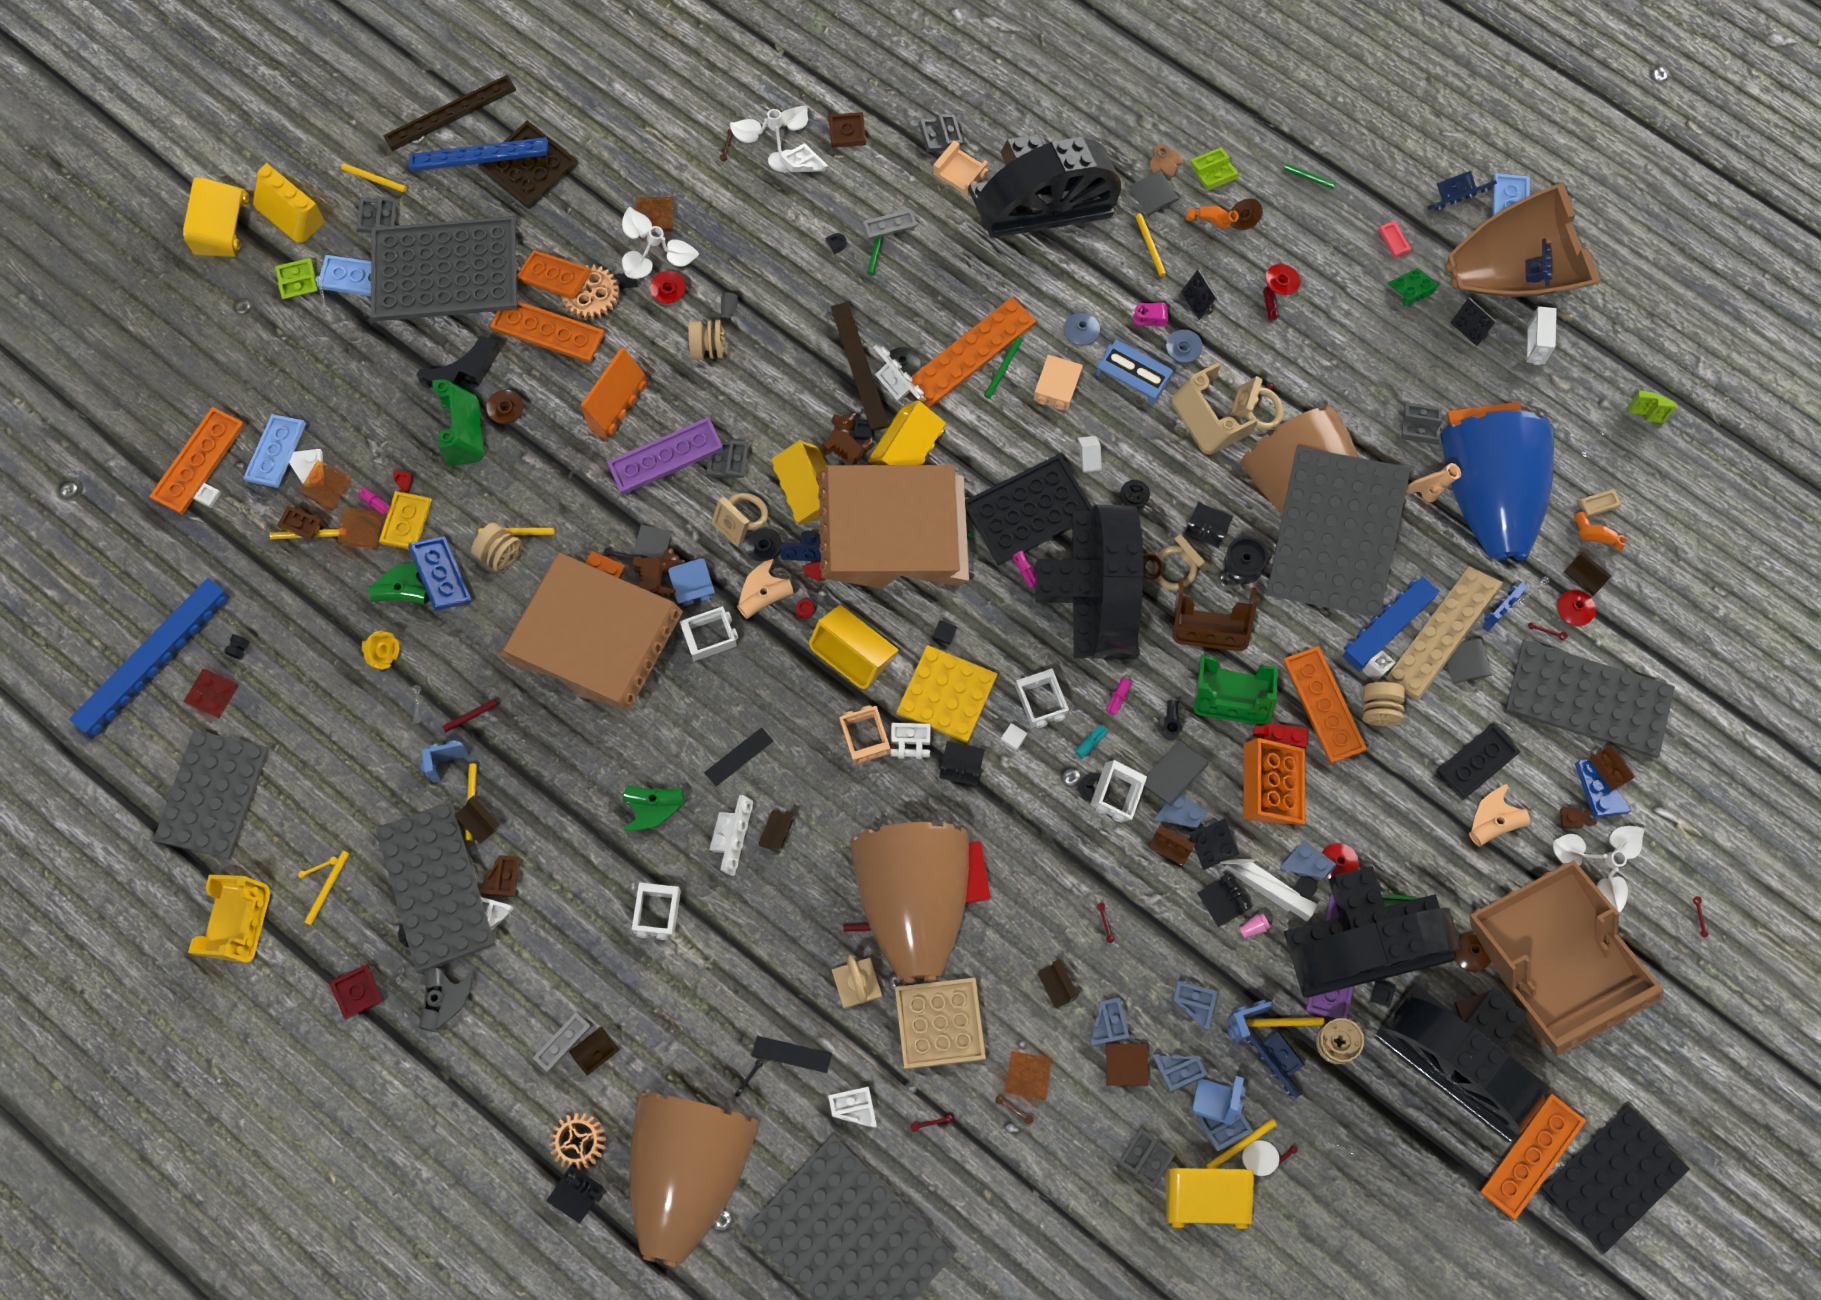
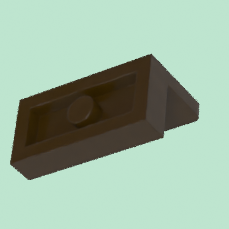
M1581 552L1564 571L1568 577L1591 596H1594L1612 577L1584 552Z
M474 795L467 800L463 808L455 813V818L479 844L495 833L500 826Z
M772 810L758 843L759 846L780 854L794 821V813L787 810L785 813Z
M1060 959L1052 962L1051 966L1038 971V976L1054 1008L1057 1009L1077 999L1078 994Z
M601 1026L570 1050L569 1053L588 1076L620 1049Z

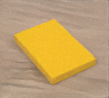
M395 491L379 543L409 550V543L420 541L432 499Z

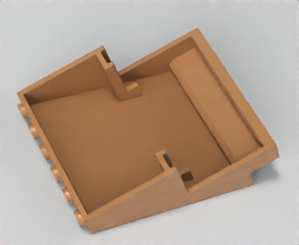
M828 465L819 472L818 499L820 500V509L818 515L820 517L819 534L821 537L819 551L821 553L820 570L822 578L880 589L900 576L957 587L969 581L964 476L955 474V465Z
M559 552L499 656L512 666L558 678L579 697L629 711L683 611L674 602Z
M1575 860L1561 864L1558 869L1544 873L1541 878L1527 882L1524 887L1510 891L1505 897L1493 900L1488 906L1476 909L1470 915V926L1516 1005L1527 1013L1525 1020L1540 1046L1543 1047L1547 1044L1556 1057L1663 1000L1664 992L1660 984L1617 934L1619 912Z

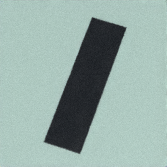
M761 727L704 773L716 787L774 741Z
M757 1036L752 1056L827 1073L832 1053Z

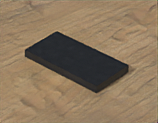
M1493 723L1437 769L1436 773L1463 801L1515 758L1520 751Z

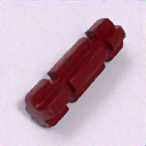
M1265 287L1263 295L1265 297L1268 319L1270 321L1277 320L1279 315L1276 310L1277 305L1273 295L1274 292L1269 287Z

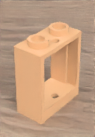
M865 706L861 708V711L854 713L849 711L839 717L853 765L891 754L890 745L877 706ZM874 717L882 743L855 751L847 725Z

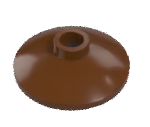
M1249 198L1236 203L1230 211L1235 210L1239 218L1236 222H1232L1231 226L1241 231L1255 226L1263 214V208L1259 201Z
M500 390L489 398L486 410L493 421L500 424H508L521 416L524 405L522 398L516 392Z
M1469 931L1459 935L1462 949L1454 952L1457 964L1463 969L1472 972L1481 971L1488 967L1491 960L1473 931ZM1472 947H1476L1478 953H1473Z

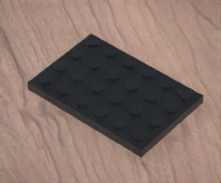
M1060 454L965 500V511L998 566L1013 559L1012 556L1020 551L1025 553L1071 530L1072 511H1092L1093 509Z
M1626 1105L1540 1189L1601 1254H1605L1690 1168L1629 1105Z

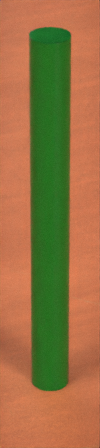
M1016 337L985 392V398L990 399L1021 345L1022 338Z

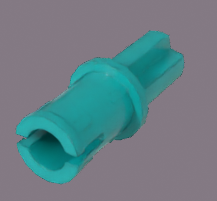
M1099 725L1074 750L1075 754L1079 758L1084 759L1093 748H1097V744L1108 733L1107 729Z

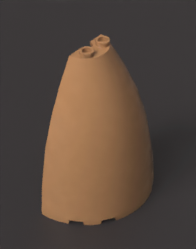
M1562 182L1536 192L1504 208L1468 235L1448 255V262L1445 263L1446 272L1450 273L1452 278L1450 280L1452 288L1486 295L1533 297L1567 292L1598 284L1601 280L1588 248L1582 249L1572 221L1575 217V212L1564 183ZM1543 239H1546L1547 245H1551L1553 279L1549 280L1550 286L1547 287L1544 280L1537 283H1527L1525 274V260L1542 257Z
M1328 406L1324 407L1321 411L1316 408L1304 412L1279 425L1271 436L1267 434L1257 441V446L1253 451L1248 450L1240 463L1261 492L1278 512L1283 514L1296 446L1358 458L1359 456L1339 413L1333 407Z
M910 822L881 826L877 832L874 830L861 832L859 838L853 837L850 841L851 854L862 908L877 944L900 981H904L906 984L915 983L917 978H924L925 982L936 981V978L941 977L952 953L961 927L966 904L969 871L968 831L963 827L955 829L954 824L941 823L939 826H935L931 822Z
M646 1093L639 1094L632 1130L629 1159V1190L634 1228L640 1253L644 1255V1260L655 1262L656 1258L664 1260L663 1264L676 1267V1263L682 1264L701 1243L722 1214L735 1191L750 1155L759 1127V1121L750 1117L746 1119L743 1114L734 1111H728L725 1114L724 1110L720 1107L673 1096H668L665 1100L660 1094L648 1093L647 1096Z

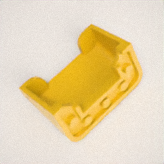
M201 177L193 179L183 228V237L194 255L236 257L237 250L240 249V240L235 235L240 207H245L249 202V194L244 189Z
M209 875L206 883V892L209 896L215 898L205 936H195L192 939L188 953L195 956L248 963L255 956L270 898V888L268 885L246 876Z
M1190 1168L1167 1170L1165 1172L1166 1224H1172V1228H1185V1224L1218 1223L1235 1225V1229H1248V1225H1252L1254 1171L1246 1169Z

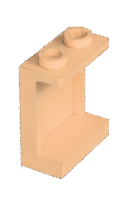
M955 140L933 165V175L967 196L969 195V185L979 183L989 173L986 160L980 163L960 150V144Z
M1048 355L1034 393V400L1042 405L1054 406L1058 410H1069L1083 365Z

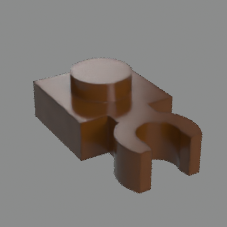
M1562 807L1560 809L1561 828L1581 829L1583 828V823L1591 827L1596 825L1597 821L1589 820V815L1593 816L1591 810L1582 813V808Z

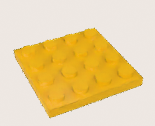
M927 645L896 714L919 724H931V729L968 744L998 674Z

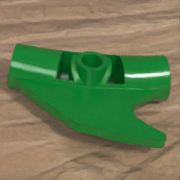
M415 562L396 565L381 576L373 585H369L371 602L404 601L425 605L428 602L429 596L425 586L417 580L419 572Z
M627 785L623 795V802L627 803L636 812V818L624 826V831H641L658 827L684 805L683 789H647Z

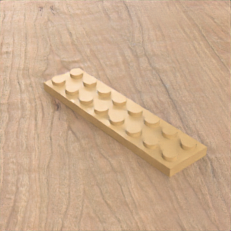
M1469 566L1385 678V682L1402 685L1405 688L1406 694L1419 700L1503 587V582Z

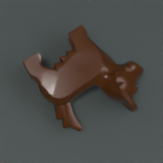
M856 412L851 416L834 414L831 422L835 427L828 440L824 441L820 447V451L826 456L833 451L838 457L841 456L843 459L841 461L842 465L856 464L861 459L863 453L873 447V438L870 437L866 442L860 444L849 434L853 427Z
M672 548L666 549L662 557H634V570L640 572L641 582L638 584L630 583L656 595L670 597L671 594L676 592V589L661 586L663 574L668 572L669 568L681 565L685 561L680 560L679 556L674 554Z

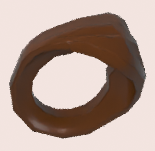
M1144 554L1143 577L1150 580L1157 579L1163 571L1162 561L1154 554ZM1149 560L1158 563L1159 568L1155 575H1149L1145 566Z

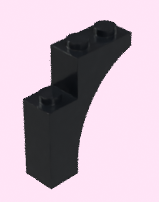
M480 335L471 350L459 360L440 368L419 369L416 375L420 384L428 389L430 387L433 388L434 380L441 379L448 380L457 386L460 385L462 380L468 384L474 383L479 386L500 349L496 341Z

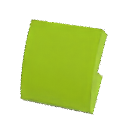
M1222 147L1190 160L1196 175L1207 191L1236 180L1239 177V173L1230 163V157Z
M311 258L275 266L282 300L318 292Z
M1639 390L1627 406V413L1646 415V422L1665 423L1677 408V403L1662 395Z

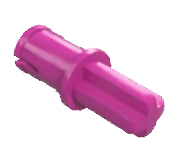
M366 487L361 488L365 494L358 491V497L363 499L370 508H374L382 515L389 512V505L382 501L379 495L373 494Z
M1020 551L1013 555L1012 558L1028 586L1033 588L1035 587L1033 566L1029 564L1023 551Z
M1126 678L1120 679L1116 690L1111 694L1112 698L1106 708L1109 714L1116 715L1122 702L1126 700L1125 696L1132 685L1130 680Z

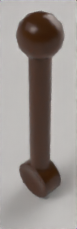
M731 129L727 131L728 137L724 151L720 155V160L723 162L727 160L726 153L731 136L733 135Z
M996 1097L995 1101L997 1104L1004 1105L1005 1107H1007L1008 1109H1010L1011 1111L1025 1119V1122L1027 1124H1031L1033 1122L1032 1116H1026L1025 1114H1023L1022 1112H1020L1019 1110L1003 1100V1097Z

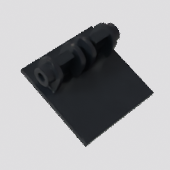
M1197 269L1181 293L1200 320L1205 313L1209 315L1213 312L1212 304L1217 296L1200 270Z
M1468 298L1450 323L1473 344L1478 346L1482 340L1487 338L1488 332L1496 320L1471 298Z
M1198 502L1184 534L1219 548L1233 516Z
M947 741L939 778L977 786L985 749Z
M1225 818L1189 834L1190 838L1188 840L1195 844L1194 848L1203 870L1239 855Z
M1231 874L1224 875L1219 881L1197 893L1218 927L1252 908Z
M570 1165L546 1202L580 1224L593 1203L601 1200L603 1196L601 1191L604 1187Z

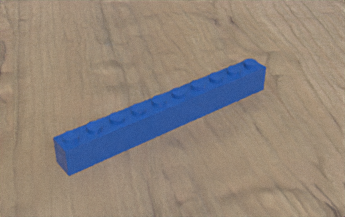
M207 578L69 720L92 739L99 735L106 724L114 720L117 713L127 706L138 692L144 689L145 684L151 678H154L165 664L172 660L176 652L184 648L187 641L196 635L206 622L213 618L214 613L219 608L225 606L230 596L210 578Z

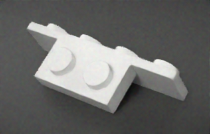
M875 345L873 348L886 362L875 375L895 399L900 402L911 391L918 400L924 402L926 400L923 396L924 391L918 385L915 386L912 383L913 379L907 372H902L900 369L902 366L897 360L890 358L889 355L891 353L884 346L881 348Z
M739 795L735 813L719 812L709 849L713 852L724 853L720 870L731 876L735 875L738 867L745 833L753 808V800L744 795Z

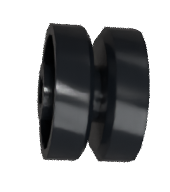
M1242 536L1235 539L1229 545L1223 560V569L1227 577L1239 584H1251L1257 581L1262 576L1268 562V550L1260 540L1254 537Z

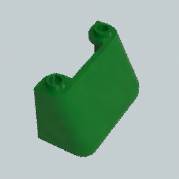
M434 380V393L440 398L442 408H448L451 412L452 429L443 430L438 435V447L448 467L481 461L484 457V444L478 398L448 380Z
M1201 655L1194 700L1195 713L1200 716L1255 725L1270 723L1277 701L1278 667L1261 666L1258 668L1256 675L1220 670L1218 669V661L1215 658Z

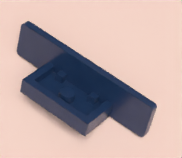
M1467 171L1437 183L1442 201L1431 204L1427 208L1428 210L1434 208L1435 211L1443 209L1446 203L1450 202L1452 205L1460 202L1461 197L1465 196L1468 199L1476 196V192L1479 190L1482 193L1492 189L1491 186L1497 184L1495 180L1476 187L1471 171Z
M1546 239L1542 240V257L1525 260V274L1527 283H1537L1544 280L1547 287L1550 286L1549 280L1553 279L1551 245H1547Z
M802 532L800 543L782 542L781 559L821 562V553L819 551L821 544L820 534Z
M1249 1027L1250 1036L1246 1038L1247 1042L1251 1046L1254 1045L1259 1051L1258 1056L1260 1059L1270 1065L1273 1076L1283 1082L1287 1094L1295 1099L1302 1095V1092L1290 1076L1302 1068L1305 1063L1280 1031L1263 1043L1252 1027Z

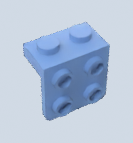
M697 559L669 568L668 572L673 588L676 589L675 595L679 605L682 604L683 607L694 604L693 600L701 598V601L711 599L712 595L715 594L704 559Z
M456 740L449 741L446 745L441 746L430 745L427 749L422 750L423 760L420 761L422 772H425L426 777H429L433 783L440 782L438 763L467 757L468 751L462 742Z
M1265 1000L1254 1003V1006L1249 1009L1244 1006L1234 1010L1235 1012L1231 1013L1232 1016L1227 1020L1230 1038L1234 1039L1236 1044L1248 1038L1250 1032L1245 1019L1267 1012L1273 1006L1272 1002L1266 1003Z
M1236 1076L1231 1087L1200 1079L1197 1083L1192 1112L1232 1125L1235 1116H1240L1243 1104L1239 1102L1240 1099H1243L1246 1087H1243L1244 1078Z

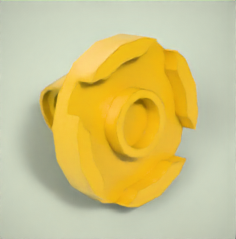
M380 630L370 635L367 641H362L361 651L364 652V659L373 668L382 670L389 668L393 659L396 660L400 650L399 642L390 632Z

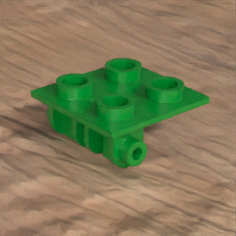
M1419 268L1388 282V285L1404 297L1402 299L1404 306H1410L1416 301L1418 302L1420 299L1434 294L1436 288L1439 287V284Z

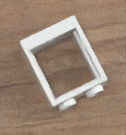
M1538 306L1527 326L1526 362L1533 363L1534 365H1545L1556 344V308Z
M723 606L679 621L693 661L737 647L736 640L739 638L736 629H731L729 624L732 622L729 611L725 612ZM722 619L729 640L698 650L691 629Z
M1053 668L1016 680L1015 687L1031 728H1042L1048 725V722L1054 720L1055 722H1060L1066 719L1069 709ZM1050 683L1060 710L1034 718L1024 691Z
M1115 760L1106 762L1090 805L1095 807L1096 811L1101 814L1113 816L1112 819L1117 822L1123 823L1124 821L1132 820L1147 776ZM1112 775L1131 784L1122 811L1103 802Z
M639 883L632 931L637 937L648 938V936H656L658 940L674 938L681 894L680 888L676 886ZM644 895L672 898L667 929L639 926Z

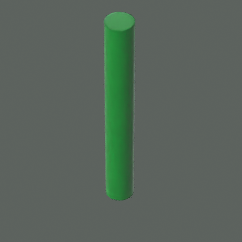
M1288 163L1284 168L1288 172L1331 189L1336 184V182Z
M883 236L875 238L867 271L868 275H874Z

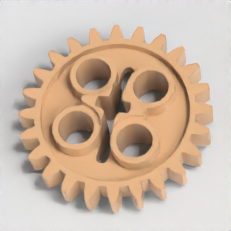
M593 265L592 273L574 300L561 296L563 305H565L567 311L570 310L572 316L577 313L578 319L584 315L585 320L588 319V316H591L592 320H594L595 315L602 318L601 313L608 315L607 309L614 310L612 304L617 305L616 299L619 298L618 292L620 290L619 286H617V279L614 280V275L610 274L608 269L603 272L602 266L597 270L596 266Z

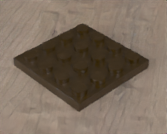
M528 120L504 142L546 137L548 140L547 155L479 163L478 168L527 209H530L578 164V161Z

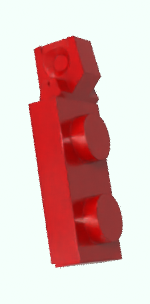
M1271 723L1264 724V726H1254L1253 737H1261L1265 740L1304 749L1307 747L1308 728Z

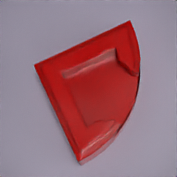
M394 470L393 476L397 486L401 490L409 492L413 474Z
M820 561L802 566L807 576L817 581H825V578L821 576Z

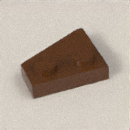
M499 855L493 868L488 871L485 881L479 888L480 894L515 897L521 858L519 856Z

